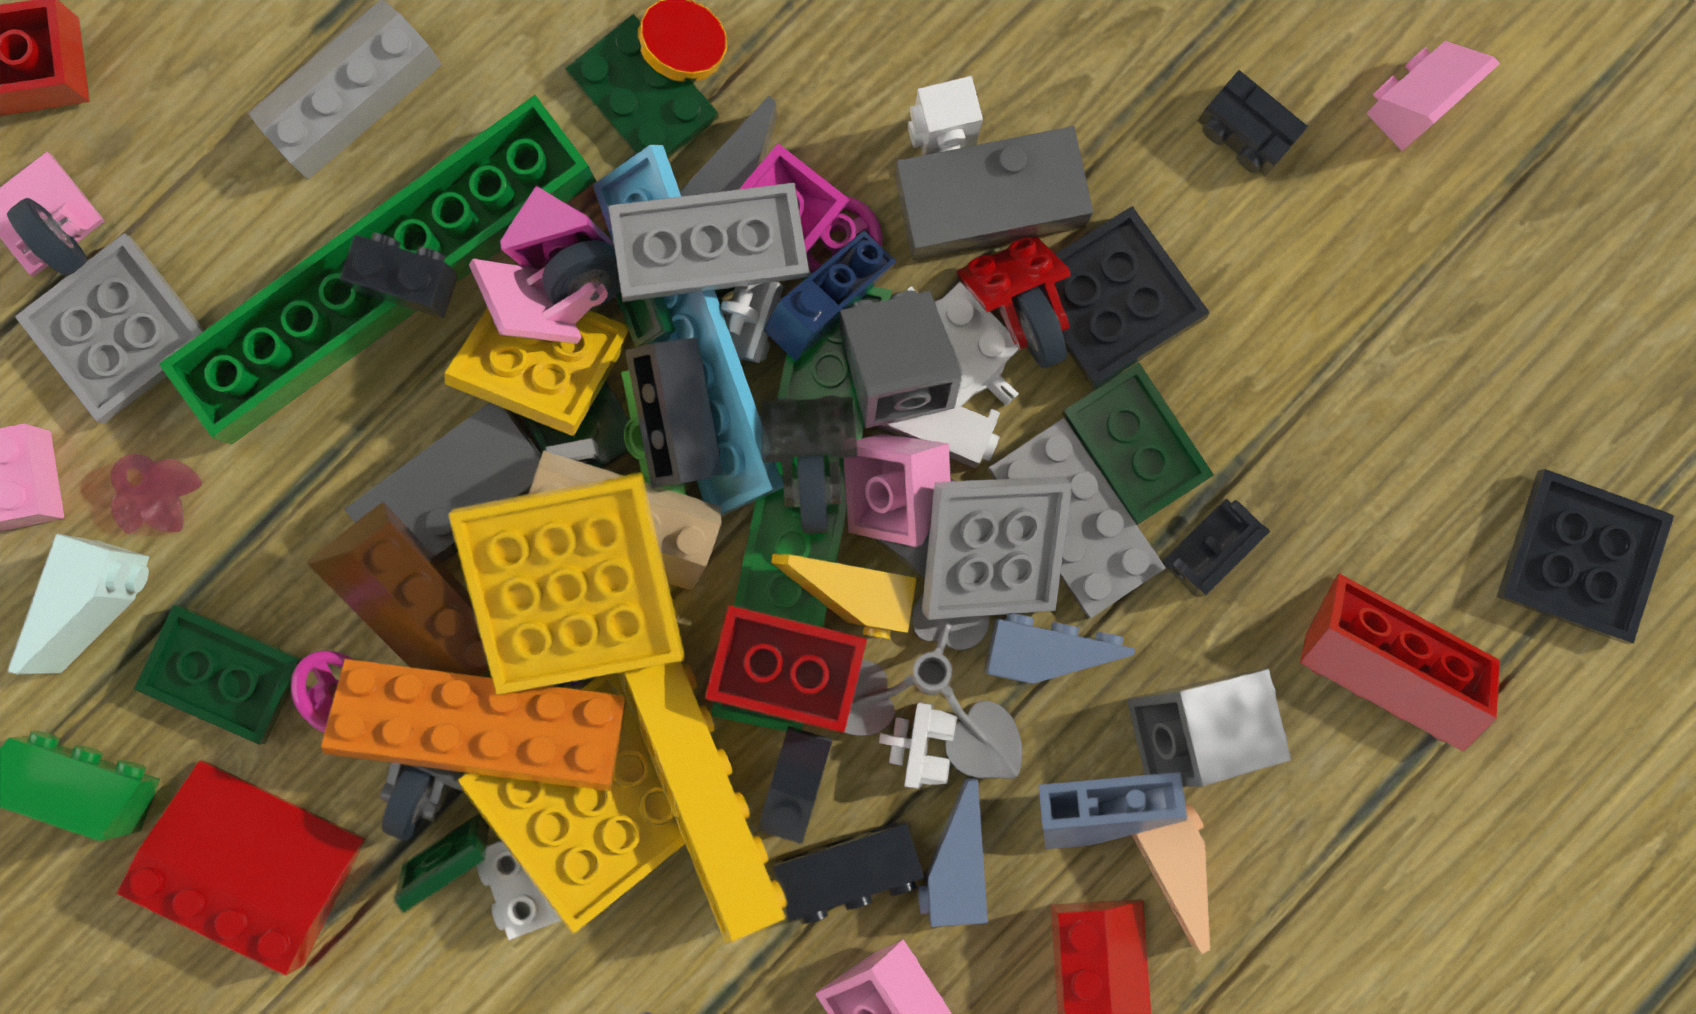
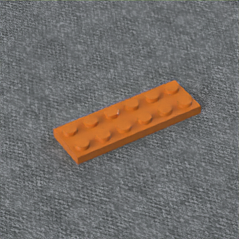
M345 659L321 749L324 754L610 791L625 713L626 696L555 686H542L497 695L492 678Z

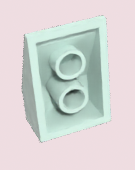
M56 534L8 671L15 674L62 673L135 600L137 593L144 588L147 582L149 570L146 566L150 556L98 540Z

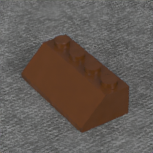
M384 501L307 560V564L409 667L472 676H481L489 669L470 593Z

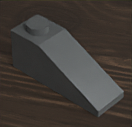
M768 96L680 191L681 197L740 189L766 157L777 118L775 100Z

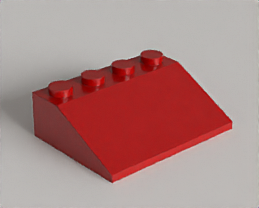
M200 760L137 850L116 894L287 976L304 966L366 838L204 760Z

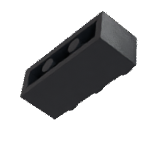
M697 337L653 343L625 350L651 487L682 484L723 475Z
M905 819L778 859L773 863L776 880L786 899L785 909L788 919L792 921L800 918L801 924L819 921L828 916L826 909L842 904L845 905L846 910L865 906L872 902L871 895L885 890H889L890 896L906 893L917 887L916 880L924 878Z

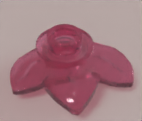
M142 454L126 455L120 458L111 470V482L116 490L111 503V513L117 525L127 534L135 532L142 526L144 521L159 531L179 532L183 529L184 525L183 506L179 496L195 491L202 486V481L193 469L176 459L154 462L151 458ZM130 469H137L142 473L143 480L140 485H133L127 480V473Z

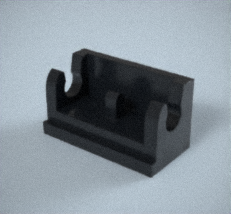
M1226 498L1161 562L1195 597L1206 596L1270 530L1265 525H1262L1240 502L1234 500L1231 503Z

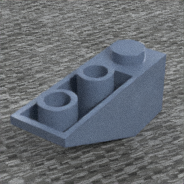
M1010 613L1007 614L1006 621L994 620L984 674L1034 684L1133 656L1135 648L1122 646L1124 637L1097 632L1095 640L1078 636V627L1052 622L1051 630L1033 627L1034 618Z

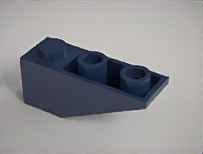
M863 231L782 298L763 331L795 361L799 360L840 321V310L847 309L850 304L860 301L894 266L896 260Z

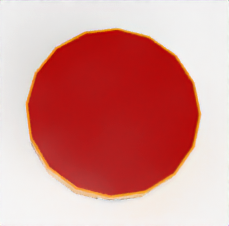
M659 0L647 9L638 29V39L641 43L640 50L644 59L656 72L672 80L684 82L685 78H696L695 81L708 78L718 70L727 50V34L721 21L707 7L693 0Z

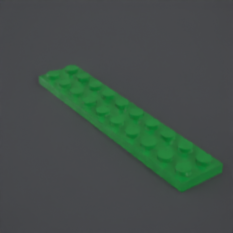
M873 286L861 300H871L873 303L890 300L892 290ZM840 321L799 360L795 361L788 353L786 355L768 440L784 488L768 494L755 502L734 607L823 628L827 606L774 566L771 560L772 554H785L832 563L837 562L847 513L843 444L862 439L864 422L839 329ZM803 450H822L828 528L827 532L821 534H804L801 526L797 455L798 452ZM713 701L712 717L787 732L788 726L801 730L803 727V722Z

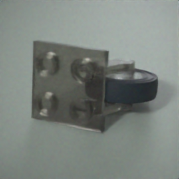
M827 395L818 399L793 400L781 398L775 401L761 402L763 463L782 462L785 508L800 507L803 533H825L828 528L826 505L841 504L839 458L858 457L852 396L839 397ZM823 455H829L830 477H824ZM792 457H797L798 479H793Z

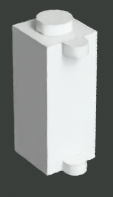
M955 404L954 409L878 425L877 427L897 436L949 443V458L976 469L981 458L990 461L1000 436L992 432L1000 412L991 409L987 418Z

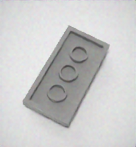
M795 183L609 205L623 302L807 278L809 275Z
M1064 418L987 469L994 480L1066 477L1072 482L1060 578L1088 619L1094 617L1165 569V566Z

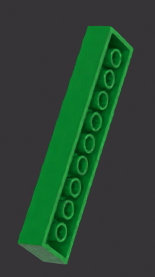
M533 95L164 359L159 365L209 435L214 439L232 445L417 312V310L356 292L340 280L355 234L369 239L372 238L373 233L383 234L401 242L399 248L416 253L418 247L439 252L445 256L444 262L458 274L457 283L472 272L469 267L472 259L487 261L501 251L500 241L536 186L562 202L568 203L597 181L587 162L538 97Z

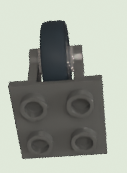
M391 763L386 783L380 795V799L388 803L383 816L382 831L399 840H408L418 829L424 818L432 822L434 821L436 813L442 808L449 786L460 791L462 790L458 780L467 772Z

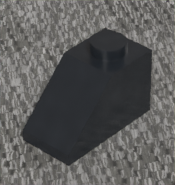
M788 726L757 831L800 844L803 843L833 739Z

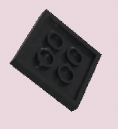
M1133 206L1055 254L1069 268L1071 276L1054 283L1070 325L1069 329L1062 332L1066 350L1094 389L1207 319L1210 313Z
M1547 469L1537 471L1496 597L1621 643L1634 644L1674 515Z

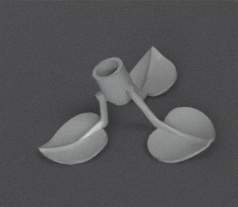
M922 594L914 607L913 627L920 639L927 642H937L934 652L925 653L920 656L914 665L913 675L907 676L905 680L888 689V680L883 669L873 662L862 660L845 733L855 736H870L886 729L895 717V709L889 697L895 696L910 686L915 685L918 690L927 695L942 693L955 715L961 721L956 723L954 740H945L946 754L956 769L975 778L1013 779L1017 777L1022 763V744L1013 718L1003 707L990 701L976 703L967 716L954 696L952 688L949 686L952 669L948 659L943 656L945 645L957 651H964L981 642L989 627V615L928 620L922 613Z

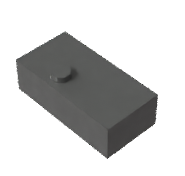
M1074 126L897 160L895 180L912 261L1012 242L1021 238H1032L1086 227L1093 215Z
M489 402L346 507L345 510L352 520L357 522L384 501L443 564L459 552L449 513L457 508L529 495L542 454L509 410Z

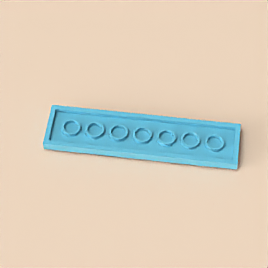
M649 145L593 184L613 242L609 205L681 197L663 145ZM715 290L663 296L676 331L660 342L696 337L698 340L723 475L696 481L703 501L721 506V516L784 488Z

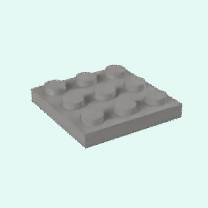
M125 233L89 259L76 272L67 276L15 316L97 422L103 424L167 375L159 363L205 331L133 238Z
M1066 477L935 482L922 613L925 617L931 620L1055 611L1072 482Z

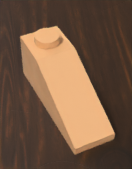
M1188 803L1186 805L1187 821L1131 836L1191 946L1199 953L1204 954L1210 950L1205 842L1198 832L1204 826L1194 807Z

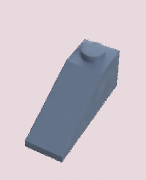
M1181 772L1039 785L1046 849L1095 845L1187 821Z
M974 777L964 778L927 868L926 885L918 886L920 914H928L931 927L988 923L978 780Z

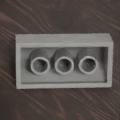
M380 0L248 114L282 155L309 180L442 64L427 42L405 18L385 0Z

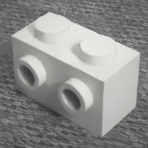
M972 76L919 88L916 104L910 107L912 121H908V129L913 147H921L923 155L976 145L983 117Z
M499 840L487 845L485 860L476 865L477 871L484 886L490 885L496 901L491 906L493 918L500 931L505 929L508 940L562 921L502 841Z

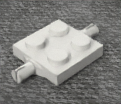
M959 282L943 299L935 302L963 375L956 405L962 407L974 394L988 388L1006 407L1019 393L1000 375L1006 363L1019 351L1017 344L1014 345L1008 329L990 311L986 312L968 289ZM912 286L907 289V291H908V290H913V291H915Z

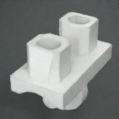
M779 282L735 287L732 300L722 302L721 310L726 315L725 321L739 359L756 363L766 359L770 343L768 342V335L763 330L778 302L781 300L780 297L784 286Z
M920 702L917 703L912 738L907 737L909 719L897 717L893 735L880 733L879 743L891 745L889 763L902 765L905 748H910L904 786L920 788L922 783L928 785L947 783L950 759L927 755L929 737L949 741L954 740L957 716L941 710H935L934 704Z

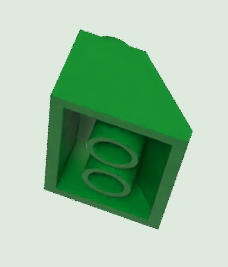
M32 730L29 736L9 737L0 747V808L100 842L141 832L160 778L145 774L146 767L144 765L127 760H118L117 764L101 759L103 752L82 745H75L71 749L59 745V737Z

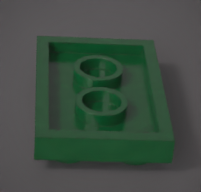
M633 13L568 65L565 70L568 76L635 154H638L649 145H663L669 159L719 118L717 110L689 78H685L684 82L672 80L656 72L644 59L640 50L641 43L638 39V29L641 22Z
M1139 362L1062 411V415L1136 525L1214 476Z
M173 604L134 690L261 745L267 742L291 690L293 672L303 658L182 605Z

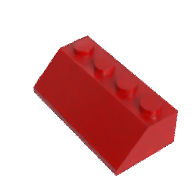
M1340 573L1336 576L1305 635L1300 663L1310 668L1314 673L1325 676L1349 689L1356 696L1365 698L1386 709L1395 717L1406 720L1432 734L1437 740L1446 742L1464 752L1497 719L1500 660Z
M1143 900L1050 904L1057 1014H1151Z

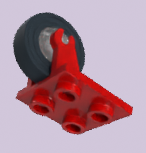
M1037 236L1018 239L1012 242L1007 249L991 256L983 255L976 257L968 263V266L956 270L958 279L986 312L999 307L1014 345L1017 344L1019 350L1027 347L1040 367L1048 368L1066 359V345L1062 332L1069 329L1070 325L1054 283L1071 276L1069 268Z

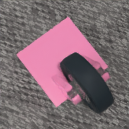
M46 152L0 187V239L28 274L33 277L48 265L60 274L69 276L86 263L87 258L78 242L104 223L105 220L52 154Z
M591 240L573 244L557 253L543 269L472 259L469 264L501 335L577 344L582 337L575 323L588 311L609 302L621 290L615 248L603 241Z

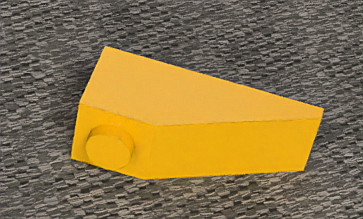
M772 554L771 563L847 623L863 625V635L890 639L891 630L908 633L917 578L793 555Z

